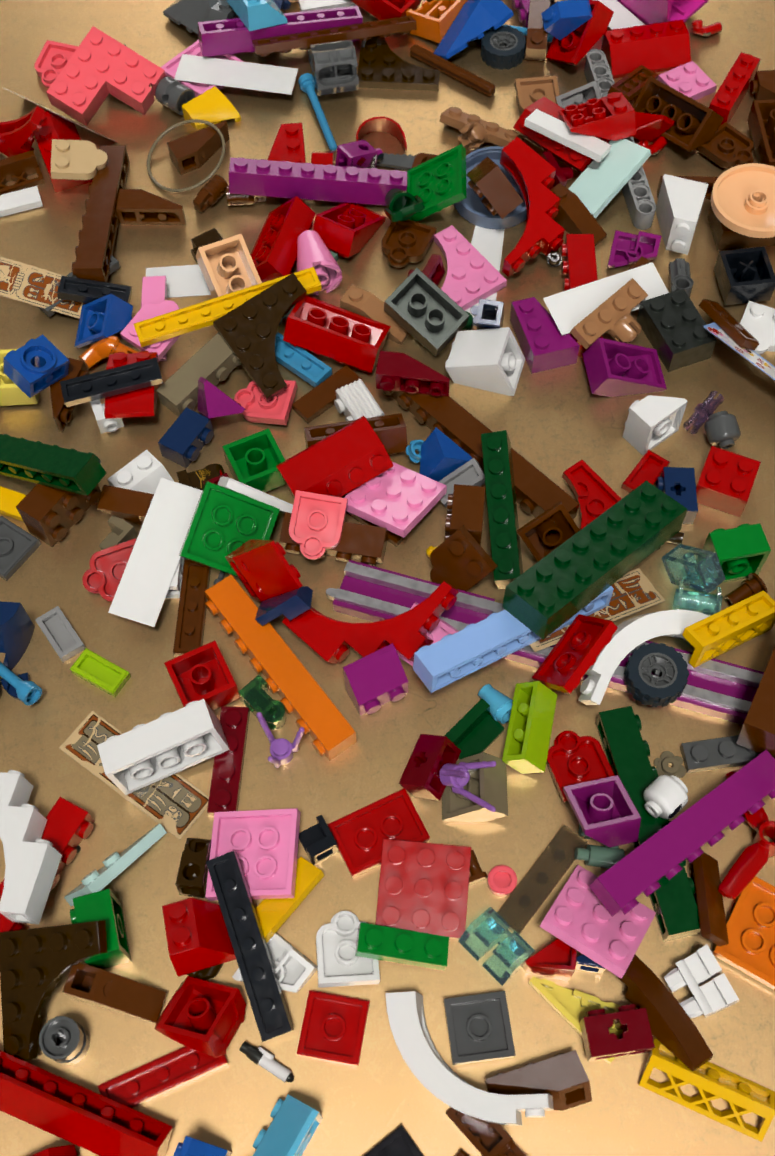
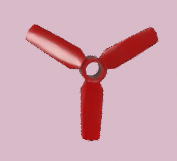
M737 771L727 773L725 779L727 780ZM763 807L753 815L749 811L743 814L747 823L757 833L753 838L752 845L743 851L718 887V892L726 898L736 899L767 863L768 858L775 856V821H769ZM763 836L771 838L774 842L767 841Z

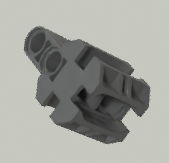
M352 40L310 45L308 56L318 96L359 90V77L356 68L358 67L357 57Z

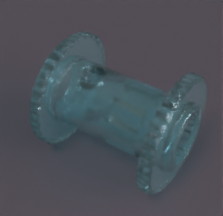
M683 581L679 582L678 588L675 590L673 610H690L706 615H713L721 611L722 590L720 587L716 588L715 594L683 590L684 583Z

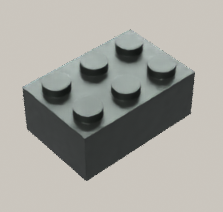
M418 268L384 302V311L435 357L456 336L457 332L464 328L470 316Z
M684 289L641 302L637 322L641 325L653 348L657 350V354L668 372L711 358L716 338L703 328L707 324Z

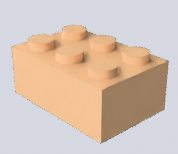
M242 233L198 248L196 259L212 298L262 283Z

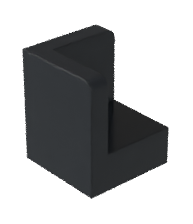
M322 815L316 817V825L299 833V840L313 865L339 852L337 842Z

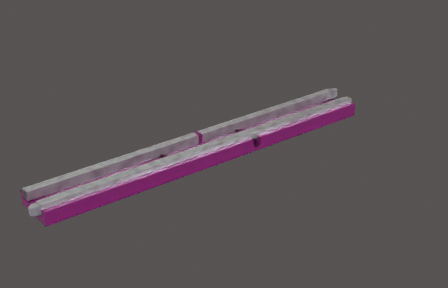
M349 560L344 569L345 576L340 589H326V597L333 601V611L377 622L409 611L415 602L419 604L424 601L441 584ZM459 590V593L456 595L457 600L449 610L445 609L439 618L458 631H461L467 625L476 624L486 619L490 614L499 613L505 609L502 607L503 604L495 602V599ZM645 641L627 654L616 668L608 688L629 693L626 689L627 685L624 684V671L629 657L641 645H648L653 642ZM528 645L503 658L539 668L555 645L534 652L531 646ZM675 648L678 653L683 655L684 661L687 662L689 676L681 696L674 703H669V705L743 725L764 672L714 658L694 668L689 663L693 653ZM654 672L651 673L654 678H660V677H661V676L655 675ZM584 674L581 680L584 681L588 678V675Z

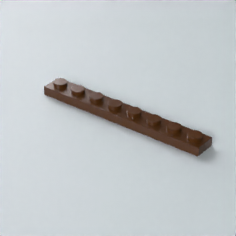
M409 15L252 40L256 55L269 56L272 52L289 53L292 51L291 49L297 48L308 50L310 45L354 39L366 41L370 40L373 36L385 38L391 36L392 33L409 34L411 30L417 29L415 19Z

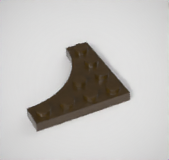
M373 36L370 40L361 41L357 73L359 88L439 90L440 70L426 69L404 61L389 48L385 38Z
M294 273L213 322L218 333L267 401L287 389V384L281 376L275 356V344L279 325L284 315L307 295V291Z
M105 920L0 933V981L5 1053L23 1061L37 1058L38 1034L42 1019L39 1013L46 997H50L54 988L62 979L61 975L72 965H77L97 954L108 952Z

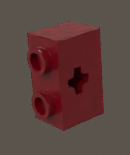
M420 734L399 784L414 797L440 801L446 788L439 778L440 769L446 763L456 764L461 750L446 736Z
M628 1004L617 1007L618 1012L606 1014L605 1009H595L586 1012L587 1017H583L579 1023L587 1062L652 1051L655 1045L646 1008L637 1009L636 1004ZM614 1024L617 1030L622 1029L623 1031L618 1039L616 1034H609V1030Z

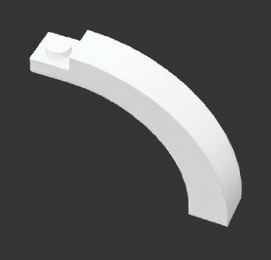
M665 610L639 615L617 625L618 629L613 634L611 641L602 649L595 663L585 673L588 675V678L583 681L580 687L581 694L578 701L585 705H600L616 668L635 647L659 636L674 637L687 641L682 636L685 628L709 617V615L690 610Z
M416 991L385 993L390 1028L404 1061L422 1085L439 1100L468 1116L502 1125L522 1126V1111H525V1117L538 1118L545 1117V1111L554 1110L553 1096L548 1093L502 1095L480 1090L464 1081L445 1063L430 1037L424 1015L423 995Z

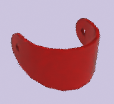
M384 116L370 118L359 126L356 133V141H360L369 133L385 132L397 138L403 150H407L405 134L401 126L393 119Z

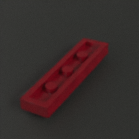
M221 706L220 723L230 750L214 757L207 809L208 816H214V812L238 811L250 716L249 707Z

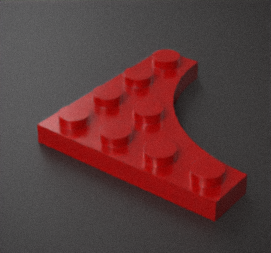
M580 460L563 472L562 478L569 485L579 503L580 530L621 500L583 460Z

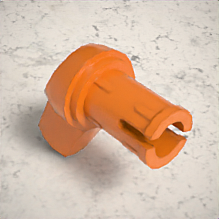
M111 335L90 346L79 356V359L84 361L87 369H89L101 360L109 357V354L118 352L130 354L138 353L139 351L124 345L118 339L119 337Z

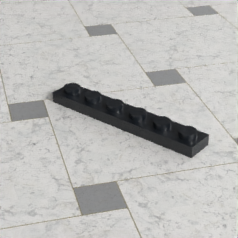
M231 851L206 861L262 1042L294 1030L237 852Z

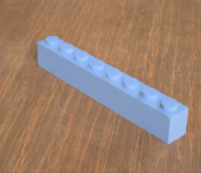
M612 586L607 588L554 632L572 624L578 614L589 616L609 606L614 588ZM503 610L499 613L490 614L486 619L476 624H469L463 630L453 635L448 634L432 645L421 647L414 654L413 670L428 690L433 693L541 638L508 611Z

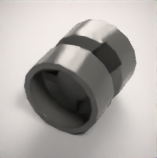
M167 76L158 83L155 96L158 102L169 107L177 114L183 115L182 105L194 99L195 93L179 81Z
M58 1016L49 1020L42 1027L39 1034V1045L41 1051L48 1058L63 1065H73L81 1061L87 1054L90 1038L87 1030L82 1025L66 1016Z

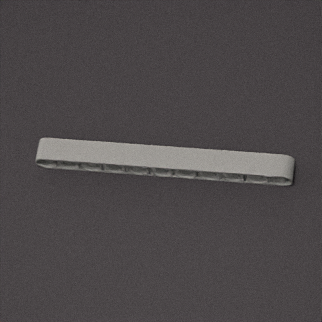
M589 50L586 55L584 68L587 83L596 80L601 97H606L610 87L615 84L609 64L602 50ZM633 136L625 138L634 142ZM641 166L622 188V192L634 227L646 230L652 226L656 204L643 166Z

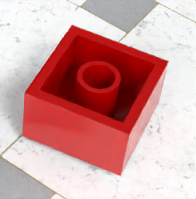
M711 446L696 486L697 503L740 518L748 501L761 462Z
M212 641L164 663L183 707L192 701L204 699L211 710L214 711L221 706L240 699L237 685L216 641Z

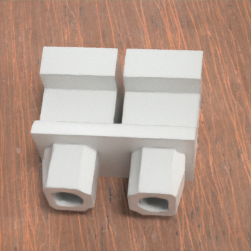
M707 944L687 958L676 962L677 967L664 976L672 993L685 986L689 987L693 996L679 1004L690 1019L697 1018L703 1014L706 1018L739 1002L738 996L725 974H722V969Z

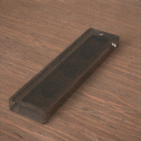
M563 825L496 913L495 918L519 936L576 860L575 849L585 848L588 842L566 825Z

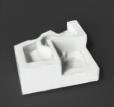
M275 933L266 945L280 988L285 991L298 993L317 971V966L278 933ZM238 968L232 978L236 981H243L240 969Z

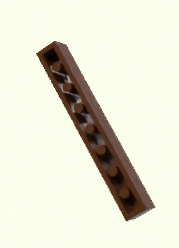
M125 145L99 147L100 150L107 154L108 162L103 169L97 170L96 176L92 178V184H89V199L85 201L86 213L82 215L83 227L82 230H79L80 242L79 246L75 248L76 260L72 263V273L77 278L107 282L111 255L113 254L119 222L116 211L119 189H125L130 164Z

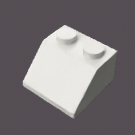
M648 395L641 401L636 400L628 409L629 414L624 424L623 438L641 455H645L648 450H652L679 430L688 401L685 398Z
M145 450L107 479L110 486L155 494L161 477L174 481L163 464L148 450Z

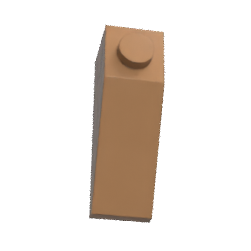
M351 285L340 299V308L391 326L387 339L402 345L409 335L401 325L384 311V302L373 293Z

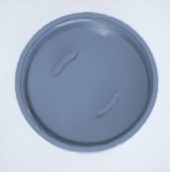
M484 147L466 155V174L488 157L499 166L524 201L513 177L500 164L501 152L504 147ZM466 175L467 198L454 204L458 213L465 220L486 229H506L516 226L527 219L525 202H522L503 219L497 214L493 216L480 201L483 197L480 199L468 185L470 179Z

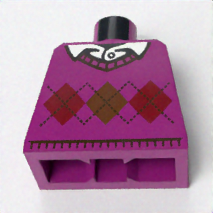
M366 140L345 143L337 146L335 166L376 168V163L384 159V154L380 148H373Z

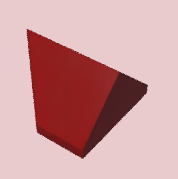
M635 112L637 135L633 137L640 141L643 140V142L647 140L650 144L671 128L674 120L665 115Z
M556 939L527 959L522 968L526 973L569 982L576 969L577 950L560 939Z

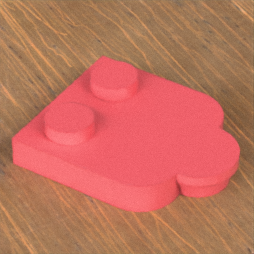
M50 40L46 41L34 65L45 87L49 88L78 46Z
M284 380L287 384V389L269 401L264 398L255 383L251 381L247 388L241 389L235 394L234 401L245 408L242 414L248 422L287 425L298 387L296 381Z
M296 490L289 525V535L296 544L300 545V551L304 557L310 560L319 559L324 555L326 549H333L340 543L348 504L347 498Z

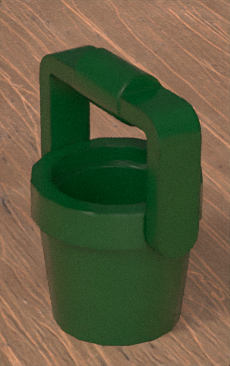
M395 188L386 194L385 204L387 208L384 211L392 222L409 220L415 213L425 209L423 200L418 195L413 196L408 191Z

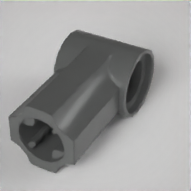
M676 258L668 266L670 292L684 289L690 298L694 282L690 277L689 263L683 258Z

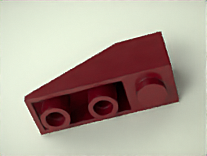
M379 352L376 369V389L449 397L450 379L405 353Z

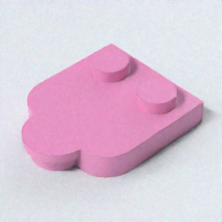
M165 300L159 304H145L120 333L122 339L141 351L157 352L160 362L181 335L141 347L134 324L179 310V307L171 300Z

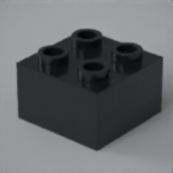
M765 246L719 251L713 271L725 305L743 304L749 301H770L775 289V274Z

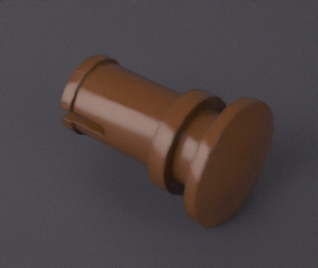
M750 573L748 575L749 580L742 581L740 587L724 596L725 603L730 607L763 590L767 593V587L763 580L756 573Z

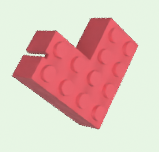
M93 26L46 93L51 105L87 126L109 94L145 115L155 101L154 96L158 83L166 75L164 69Z

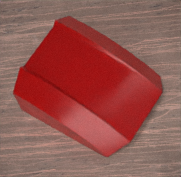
M188 976L176 990L157 1020L155 1030L191 1049L218 1057L226 1054V1049L240 1024L244 1022L246 1003L240 990L237 988Z

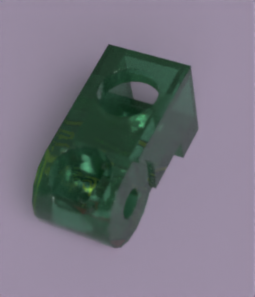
M258 675L238 692L240 701L246 707H249V710L255 716L258 712H261L270 730H278L286 723L285 708L280 701L273 700L266 693L268 691L267 683Z

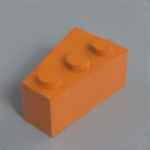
M425 0L421 3L422 7L414 11L413 9L407 10L406 16L411 15L416 21L417 30H411L410 34L440 43L468 0H432L429 3Z

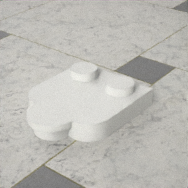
M749 301L740 324L759 341L758 347L753 351L759 355L766 351L775 352V308Z
M350 911L336 913L332 917L331 922L320 927L317 932L318 988L380 983L379 961L377 959L355 956L358 927L360 922H367L359 921L358 917Z

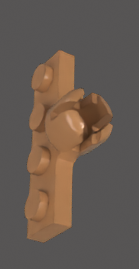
M450 107L441 113L439 122L459 129L461 133L458 136L459 144H462L465 149L468 148V151L477 150L485 142L505 147L517 136L524 141V136L519 135L515 130H507L499 127L495 122L484 121L477 115L462 112L458 107Z
M632 278L579 322L570 333L585 349L606 333L610 334L615 341L630 343L642 331L641 325L630 312L648 294Z

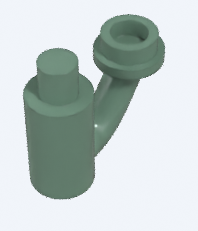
M579 824V836L584 837V839L590 840L591 837L584 834ZM587 845L586 849H575V859L584 860L588 866L611 868L625 857L623 849H619V846L610 848L604 845L605 847Z

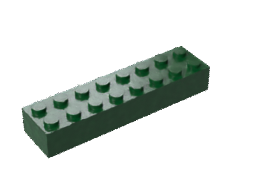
M645 481L509 583L505 588L502 607L541 639H545L678 533L682 528L687 508L648 481Z

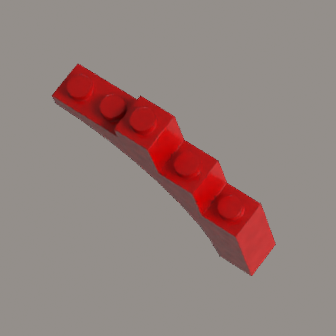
M37 105L30 113L19 119L0 122V152L7 157H12L31 150L34 151V148L31 147L35 140L34 130L39 132L44 123V120L41 118L45 110Z
M518 136L502 149L500 164L513 177L521 191L527 215L524 234L516 247L504 259L502 272L507 277L514 272L518 273L525 266V263L530 258L534 259L537 257L540 251L547 256L552 250H558L563 244L565 231L561 225L553 220L559 213L558 208L561 200L549 190L555 183L556 168Z
M443 581L428 598L413 609L396 617L373 623L337 621L323 615L312 606L309 610L292 620L285 617L282 623L330 663L338 664V662L345 660L350 653V647L356 650L362 657H365L392 643L395 649L410 661H414L415 652L421 647L429 646L434 642L426 634L437 627L440 622L439 617L445 609L449 610L457 600L456 595L459 593V590Z

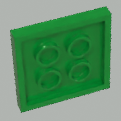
M462 144L407 171V191L413 196L418 195L423 200L425 206L424 210L415 213L409 220L417 222L467 198L466 149Z
M206 481L179 556L238 577L225 557L250 539L269 540L280 509Z

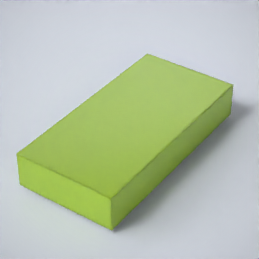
M85 648L70 668L73 674L113 697L118 695L131 677L128 671Z

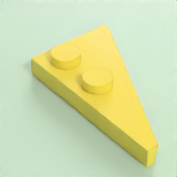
M533 976L528 982L581 1037L582 1033L579 1022L583 1017H587L586 1012L595 1009H605L606 1014L618 1012L617 1007L621 1006L612 1002H604L598 997L575 989L573 991L556 985L555 982L544 978L539 979ZM614 1024L609 1030V1034H616L618 1039L623 1031L622 1029L617 1030ZM609 1058L604 1060L608 1064H610L615 1058Z

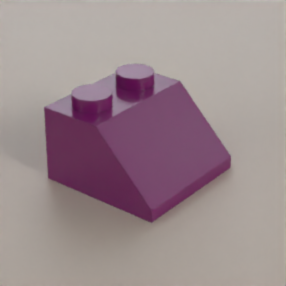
M393 643L343 667L345 690L360 716L366 713L373 714L380 710L382 705L390 701L397 702L408 693V679Z
M618 775L563 787L566 798L585 835L610 848L638 841L641 817Z

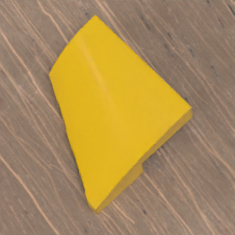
M215 86L182 105L185 120L200 119L214 125L223 120L233 118L235 122L241 121L238 111ZM189 123L196 130L209 126L204 123Z

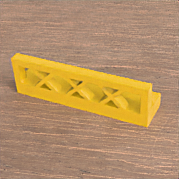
M763 590L686 627L682 636L695 648L689 663L695 668L771 630L775 624V601Z
M654 1038L655 1048L649 1052V1058L640 1077L639 1086L760 1142L763 1141L775 1115L774 1091L710 1062L703 1064L692 1072L658 1039ZM653 1068L667 1073L670 1081L658 1083L650 1079ZM687 1084L696 1086L701 1095L694 1097L684 1095L680 1086ZM722 1098L729 1102L732 1109L721 1112L713 1107L711 1100ZM752 1112L763 1117L759 1127L756 1128L745 1123L742 1115Z

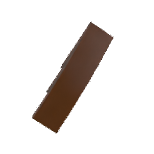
M634 955L622 979L616 976L628 987L625 997L632 1004H636V1008H646L652 1035L693 1072L712 1059L713 1054L673 994L654 972Z
M450 1108L446 1112L448 1118L480 1156H526L500 1124L468 1116L454 1108Z

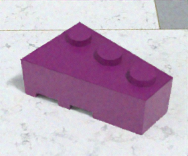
M535 297L511 303L510 322L531 374L577 363L580 345L568 333L561 335L552 315Z

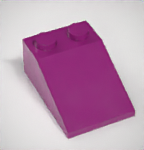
M598 338L583 353L592 394L619 397L663 392L667 389L656 349Z

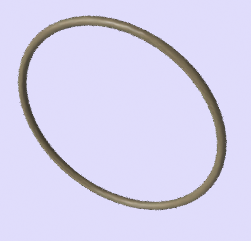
M200 119L185 120L169 127L155 140L149 151L147 170L151 180L159 188L170 192L189 191L204 184L216 173L225 155L224 136L217 126ZM188 123H204L213 127L221 137L222 153L217 166L205 179L193 186L182 189L164 187L154 179L150 169L151 155L155 146L164 135L172 129Z

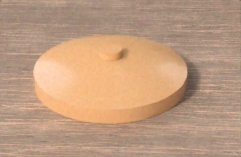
M748 163L734 166L723 172L715 181L711 193V207L718 220L732 231L741 235L754 238L775 237V167L766 164Z

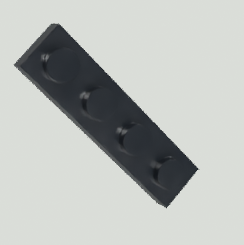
M157 358L60 381L66 407L163 383Z

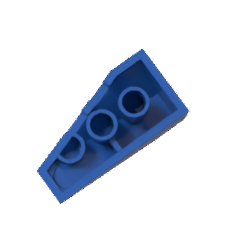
M468 0L439 43L434 54L446 60L465 49L468 46L467 42L483 38V32L493 27L495 30L502 26L514 15L513 11L501 0Z

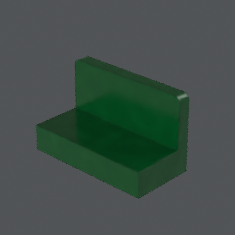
M483 699L444 735L461 750L458 760L484 752L504 732V727L489 714L490 705Z

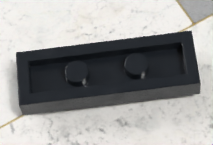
M62 276L57 295L58 299L89 303L106 295L113 294L129 303L132 286Z

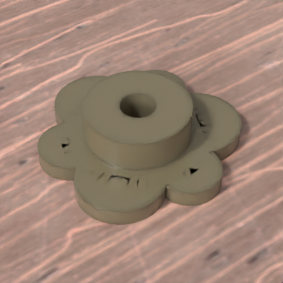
M664 751L660 758L654 760L658 776L674 775L678 778H683L686 774V769L682 765L683 759L680 756L674 757V754L670 751Z

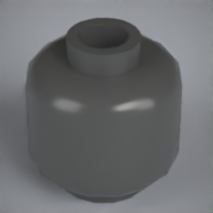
M720 411L710 415L704 425L709 444L719 446L721 449L733 447L735 445L734 441L739 439L741 435L736 417L733 414H728L727 411Z

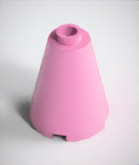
M306 230L297 239V272L314 267L322 285V290L320 291L326 290L329 293L337 288L342 281L341 268L320 235L316 231ZM317 291V292H313V293H310V294H307V295L316 296V295H319V293H318V291Z

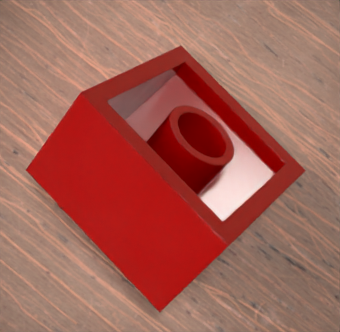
M191 897L162 906L169 957L178 977L236 960L218 904Z

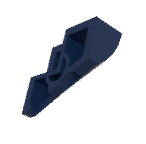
M303 586L262 601L255 620L262 626L282 614L289 620H292L311 608L313 590L308 586Z
M0 601V653H6L3 664L12 670L24 655L35 626L21 603Z

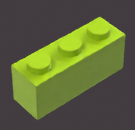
M540 681L517 683L515 687L502 762L521 774L545 772L558 694Z

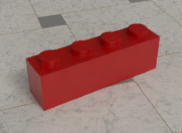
M741 52L712 99L709 108L724 118L720 125L725 122L729 124L750 88L751 81L754 80L760 58Z

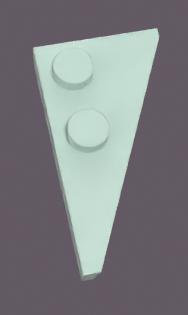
M158 824L120 854L117 851L111 854L102 862L105 866L98 871L95 869L81 880L82 883L64 897L70 906H74L73 898L101 891L167 833L161 824Z

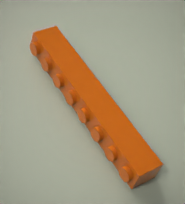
M232 574L207 589L205 594L208 601L205 602V605L213 616L216 614L221 619L219 623L227 635L232 633L236 638L234 643L242 654L247 653L251 658L249 662L257 674L262 672L266 678L264 682L271 693L277 692L282 698L280 703L285 708L284 710L288 714L293 713L298 719L295 721L298 728L304 727L305 729L304 735L308 733L314 741L311 743L320 756L325 754L328 760L331 761L355 744L357 740L354 729L272 625L268 622L262 626L255 620L258 607Z

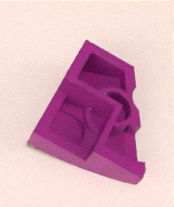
M616 230L607 268L636 263L641 256L648 260L656 259L661 236L642 231L635 235Z

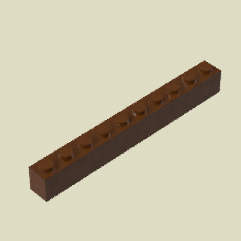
M382 390L386 395L392 396L401 408L411 412L419 423L425 424L432 432L437 427L471 457L475 458L484 471L481 434L492 431L450 396L410 394L407 392ZM511 447L516 502L520 504L523 511L532 514L536 518L561 501L572 519H574L577 515L579 503Z

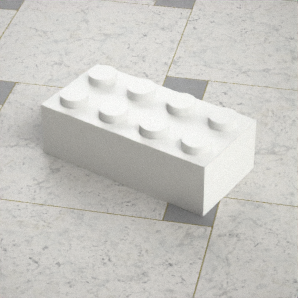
M204 699L192 701L177 711L164 713L154 721L147 724H139L131 731L111 736L105 742L97 745L105 775L125 795L230 750L220 721Z

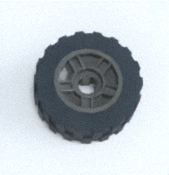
M500 26L495 30L492 28L484 33V37L481 40V57L486 65L494 69L508 70L517 67L525 58L526 38L518 29L511 28L510 26Z
M655 642L648 645L644 644L639 649H635L629 657L624 671V684L627 685V691L633 695L636 701L642 702L641 704L651 705V707H665L669 703H674L681 696L688 682V664L684 661L683 655L678 653L672 646H666L664 643L655 644ZM654 672L655 675L661 676V677H660V678H654L651 673Z

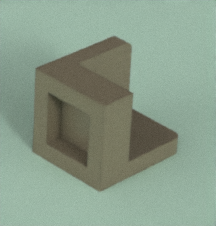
M112 515L108 520L112 532L101 542L100 548L103 550L137 538L134 526L124 519Z

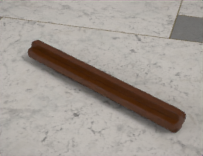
M417 44L410 48V55L419 61L440 70L489 97L495 93V84Z

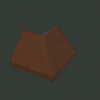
M559 501L518 529L517 533L539 562L579 532L580 529L563 503Z

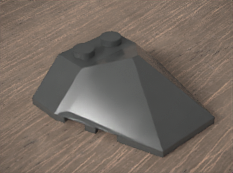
M176 0L163 11L164 16L178 25L183 24L188 32H195L196 34H198V22L232 19L236 15L226 0Z

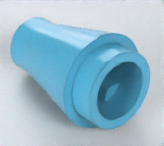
M490 684L483 686L478 692V696L490 705L489 712L493 719L500 721L502 724L509 722L513 700L494 689Z

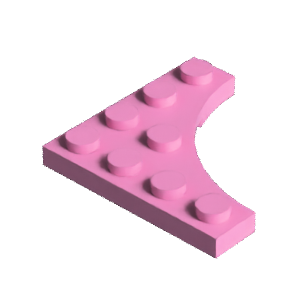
M452 225L434 235V242L438 245L447 261V275L441 290L464 311L479 303V299H486L507 286V280Z

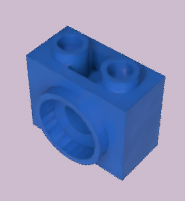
M44 335L29 340L24 346L10 351L4 357V373L29 398L68 375L69 359Z

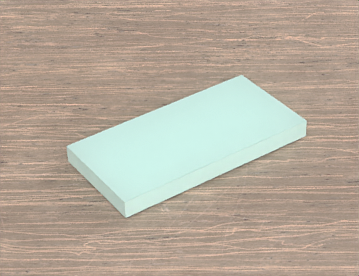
M625 138L617 141L611 140L609 142L612 145L610 152L600 162L593 160L568 189L578 196L596 219L651 156L650 149Z

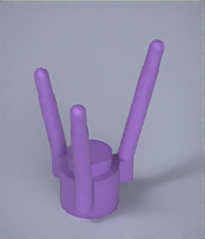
M258 712L256 716L271 745V756L268 757V761L273 763L275 768L288 764L293 758V752L299 750L298 745L305 731L304 727L299 728L293 743L283 738L275 739L262 713Z
M495 761L460 762L459 764L446 763L443 765L439 775L443 785L452 787L453 793L461 794L491 812L496 811L494 806L463 789V786L470 779L469 769L495 767Z

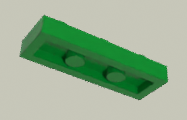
M360 922L355 956L445 971L448 959L449 937Z

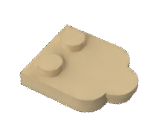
M52 139L51 179L89 180L94 178L97 170L103 169L108 162L107 154L103 150L97 149L96 145L91 141Z

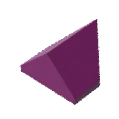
M203 377L199 378L198 412L207 418L243 413L245 408Z

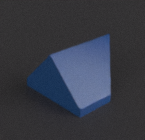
M436 427L421 445L419 474L435 481H440L473 459V457Z

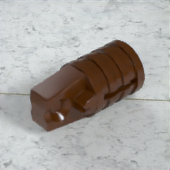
M214 175L200 189L197 197L193 200L195 210L203 213L226 193V186L229 185L221 176Z
M226 186L228 206H244L266 202V196L229 194V186Z

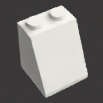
M664 174L655 211L666 250L688 255L709 184Z
M510 327L458 331L452 343L450 355L445 363L446 372L450 375L452 381L464 386L514 396L525 357Z

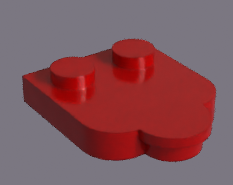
M137 538L94 553L90 559V569L83 575L82 581L85 589L91 593H100L102 598L107 601H113Z
M564 731L557 735L554 746L548 750L546 764L563 803L568 801L563 791L564 786L615 776L599 741L594 737H579L573 731Z

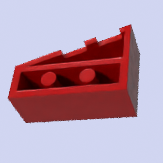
M302 123L280 125L267 160L306 163Z

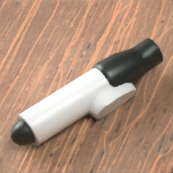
M247 1042L242 1044L239 1051L244 1053L256 1065H260L283 1082L294 1081L292 1071L274 1060L275 1055L261 1046L258 1048L252 1046Z

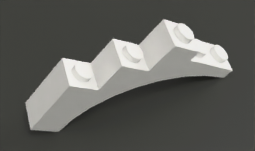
M9 770L8 773L0 772V838L3 843L5 857V878L0 900V913L12 922L39 925L62 854L52 847L53 844L51 842L41 839L47 819L38 812L39 809L37 807L27 804L33 785L19 771Z

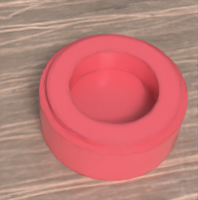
M506 865L494 867L489 872L487 879L489 890L499 897H506L512 894L517 885V876L514 870Z

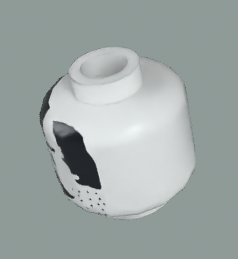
M660 775L643 793L646 802L644 805L645 809L655 818L672 819L688 802V789L686 785L674 775Z

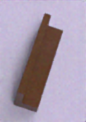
M33 150L0 160V195L45 184ZM36 173L38 175L37 178H33L30 180L26 179L29 175H33ZM7 182H16L14 185L6 186Z

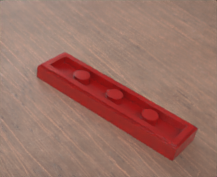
M185 1046L98 1085L100 1095L133 1108L228 1065L225 1054L213 1057Z

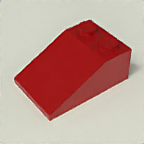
M589 0L592 18L559 41L554 37L545 58L577 65L606 33L614 12L600 1Z
M342 203L317 214L313 231L320 235L328 249L337 252L341 257L348 258L362 250L385 222L386 217L355 203Z
M148 351L130 354L123 352L109 354L106 370L152 358H157L158 360L157 352ZM160 384L106 397L105 419L155 416L158 399L156 390L160 387Z

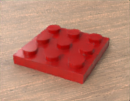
M383 839L375 925L465 939L471 847Z

